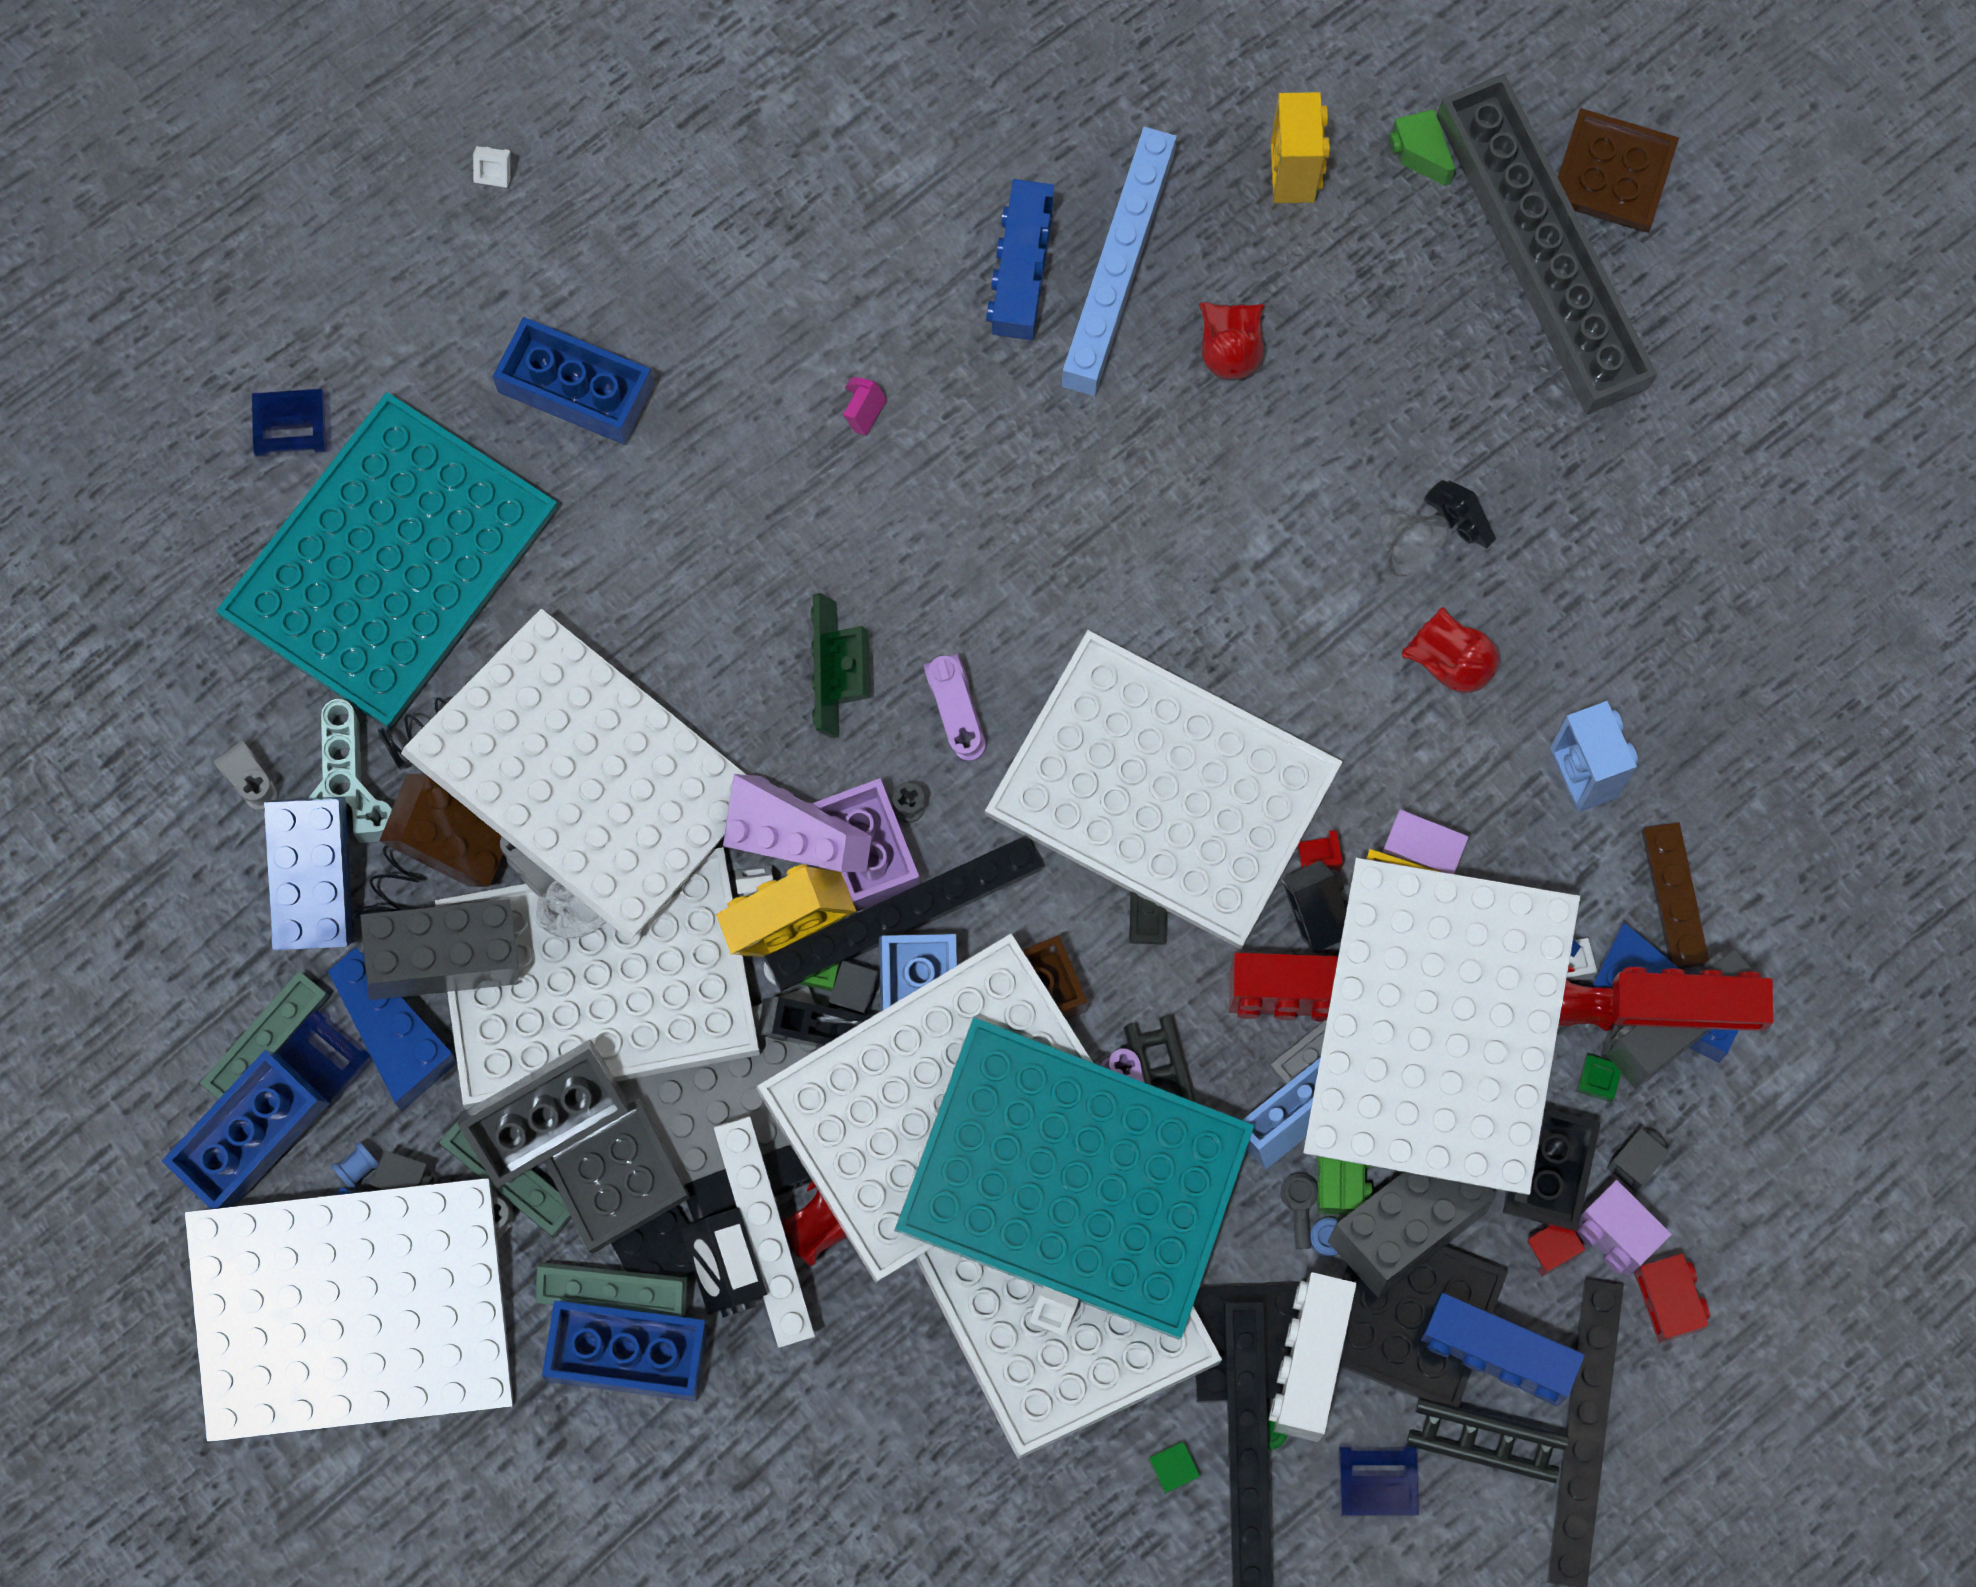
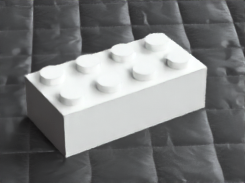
M1311 1272L1306 1282L1300 1281L1293 1304V1309L1299 1310L1298 1319L1292 1318L1285 1341V1346L1291 1347L1290 1356L1284 1355L1277 1377V1383L1283 1384L1281 1394L1276 1393L1275 1398H1273L1269 1414V1421L1275 1422L1273 1432L1314 1442H1319L1325 1434L1356 1288L1355 1282Z

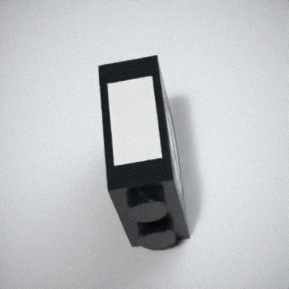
M739 1207L680 1228L707 1314L721 1311L722 1318L757 1307L755 1299L767 1295Z

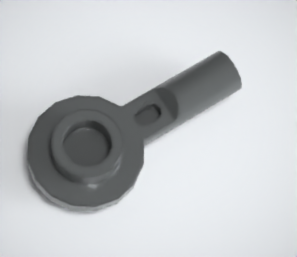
M1295 1174L1284 1181L1281 1186L1280 1195L1286 1207L1293 1210L1296 1249H1310L1308 1209L1317 1200L1318 1190L1312 1178L1303 1174Z

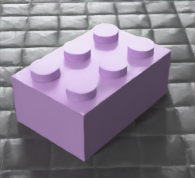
M880 778L812 803L821 808V811L826 814L838 817L872 836L867 871L842 872L856 912L874 906L920 884L919 874Z

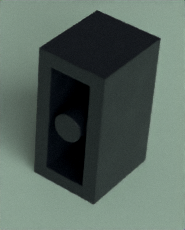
M1320 860L1281 878L1301 938L1312 951L1317 953L1340 942L1348 903L1342 899L1340 893L1344 889V885L1338 872L1335 869L1330 871Z

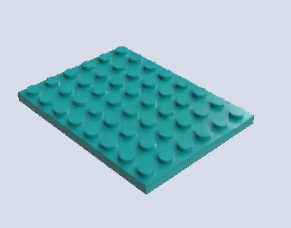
M386 391L215 612L220 618L390 730L559 506L557 501Z
M973 1017L894 1231L1039 1287L1046 1286L1079 1299L1078 1301L1179 1340L1183 1336L1255 1125Z

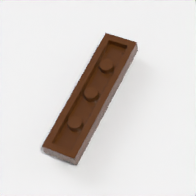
M1680 822L1644 827L1642 836L1668 959L1679 969L1703 966L1709 961Z

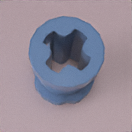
M360 1141L355 1145L356 1150L341 1163L331 1165L332 1169L352 1191L357 1188L356 1183L372 1169L377 1170L379 1166L378 1161Z

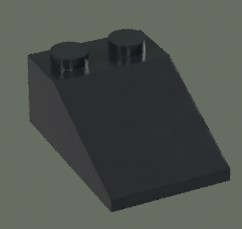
M1544 1108L1530 1195L1506 1191L1503 1213L1577 1232L1601 1122Z

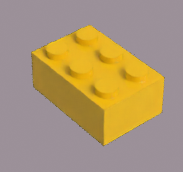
M1321 92L1278 93L1270 139L1273 203H1314L1317 190H1322L1323 174H1326V158H1329L1330 145L1329 137H1324V127H1327L1328 109L1327 105H1321Z
M801 864L789 869L786 872L787 876L779 881L771 880L762 883L756 888L757 892L749 897L741 896L727 903L728 908L720 911L716 916L730 954L764 957L856 912L842 872L827 870L821 867L813 868L808 867L807 864Z

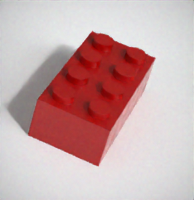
M1235 952L1229 977V1013H1237V1017L1242 1019H1257L1260 1014H1272L1277 1020H1295L1296 1015L1311 1016L1313 1021L1324 1022L1328 1018L1338 956Z

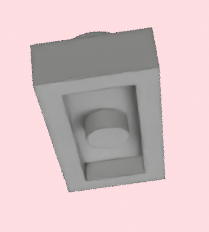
M1327 1019L1270 1064L1269 1068L1284 1086L1321 1057Z

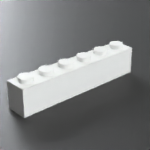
M747 1116L713 1126L737 1208L739 1207L767 1292V1295L763 1296L777 1346L780 1348L815 1337L751 1118Z

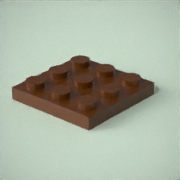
M1580 108L1558 175V179L1573 209L1649 233L1679 137Z

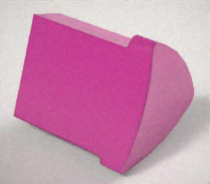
M852 377L845 388L853 393L854 396L844 411L843 416L855 433L866 436L879 412L886 404V398L875 382Z

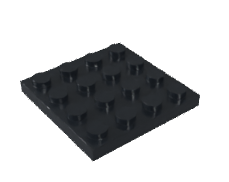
M1444 1246L1378 1298L1352 1268L1347 1265L1342 1280L1355 1282L1356 1288L1339 1367L1415 1398H1423L1459 1407L1472 1369L1463 1365L1462 1360L1450 1354L1448 1357H1444L1427 1349L1428 1343L1421 1341L1422 1335L1437 1298L1441 1293L1493 1314L1508 1271Z

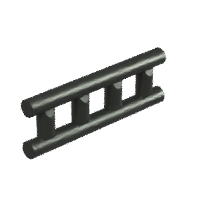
M1173 1015L1159 1018L1161 1030L1141 1035L1138 1024L1124 1026L1123 1029L1128 1048L1139 1058L1144 1083L1154 1086V1083L1175 1079L1179 1096L1196 1103ZM1166 1044L1171 1065L1149 1070L1144 1048Z
M1423 1398L1418 1399L1416 1413L1426 1415L1422 1433L1409 1431L1406 1446L1556 1484L1559 1469L1550 1467L1548 1464L1553 1448L1566 1450L1569 1440L1568 1435ZM1441 1419L1464 1425L1459 1443L1436 1438ZM1478 1429L1501 1434L1496 1453L1474 1447ZM1516 1438L1538 1444L1533 1462L1511 1457Z

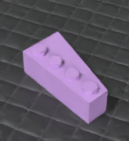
M734 774L723 842L724 847L839 872L867 871L871 835L838 817L826 814L821 811V808L812 803L800 800L788 790L774 786L762 776Z

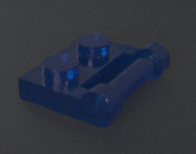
M323 389L252 393V429L255 457L267 456V452L314 449L315 453L326 452L325 394ZM313 427V435L266 438L267 430Z
M318 1010L314 1011L277 1052L330 1103L327 1106L328 1108L332 1106L357 1075L363 1072L372 1061V1057L367 1051L358 1050L326 1023V1017ZM316 1033L349 1061L348 1065L343 1070L340 1069L307 1040Z
M1403 1446V1450H1351V1447L1338 1448L1341 1517L1419 1515L1417 1452L1415 1446ZM1352 1466H1403L1404 1476H1352Z

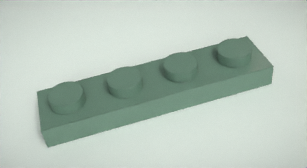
M298 971L200 1084L219 1100L264 1050L279 1054L329 997L327 993Z
M457 1121L439 1144L481 1179L490 1178L459 1128ZM531 1169L496 1188L491 1180V1187L553 1238L571 1219V1215L560 1193Z
M540 1263L537 1266L536 1303L553 1305L555 1300L683 1317L686 1310L687 1278Z

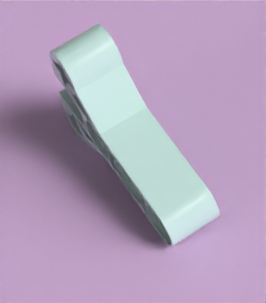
M334 699L325 704L322 709L323 780L309 798L345 797L346 811L353 813V834L358 842H380L379 840L392 809L384 801L376 800L361 784L359 719L349 702L343 699ZM340 714L349 715L348 720L343 725L337 726L332 724L336 716ZM342 748L350 749L346 758L342 760L333 759L337 750ZM340 783L351 784L350 789L345 794H334L336 786ZM378 816H384L385 819L381 820L380 826H375L374 823L378 822Z

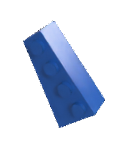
M1013 179L1009 207L1004 206L1001 227H1006L1004 238L999 237L996 258L1001 259L1000 269H994L991 290H996L995 301L989 300L986 321L992 322V335L1033 340L1053 218L1054 184Z
M1623 923L1617 931L1590 987L1611 988L1613 990L1614 978L1619 972H1623L1624 968L1642 967L1647 969V973L1660 974L1664 969L1679 968L1626 923ZM1713 1029L1692 1045L1690 1049L1719 1063L1728 1054L1739 1030Z
M357 947L328 970L390 1095L402 1112L457 1064V1060L402 997L369 1000L364 955Z
M1441 1293L1437 1298L1421 1341L1428 1343L1427 1349L1444 1357H1448L1450 1354L1462 1360V1364L1466 1367L1482 1373L1487 1372L1497 1377L1501 1382L1519 1388L1556 1407L1569 1397L1585 1354L1445 1293Z

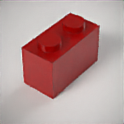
M1683 1253L1642 1265L1634 1271L1659 1344L1700 1332L1709 1326L1707 1322L1710 1319L1708 1305L1703 1297H1698L1694 1286L1697 1283L1696 1271L1690 1261L1686 1262Z

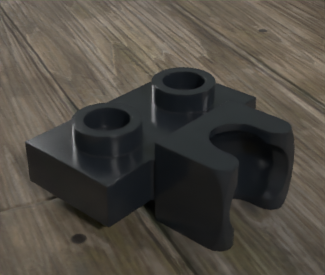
M1441 480L1426 494L1424 501L1438 511L1432 518L1450 529L1456 524L1458 535L1467 543L1475 542L1488 548L1496 540L1475 492L1450 480L1448 482Z

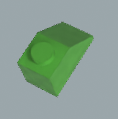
M1432 109L1396 118L1392 133L1388 134L1392 153H1398L1402 165L1444 186L1450 185L1455 167L1435 110Z

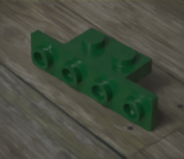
M818 593L813 595V607L811 608V620L814 627V640L811 643V652L814 657L812 687L815 692V708L812 712V719L816 731L830 738L839 737L838 704L870 698L869 630L859 626L837 631V604L827 596Z

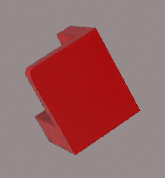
M1336 830L1328 831L1326 838L1299 842L1297 852L1301 869L1321 860L1330 871L1335 869L1338 874L1340 873L1343 862Z
M1552 1225L1533 1235L1527 1241L1542 1266L1538 1270L1542 1277L1580 1256L1585 1251L1584 1246L1574 1231Z

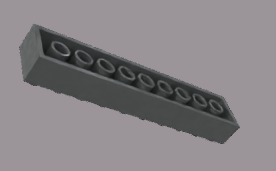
M1505 73L1442 98L1436 116L1585 414H1590L1649 389L1657 373Z

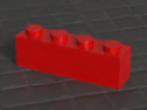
M1642 967L1624 968L1623 972H1619L1613 980V1025L1766 1031L1774 1023L1773 978H1761V973L1741 972L1738 973V977L1723 976V972L1718 970L1701 971L1700 975H1685L1684 970L1676 968L1664 969L1660 974L1647 973V969Z

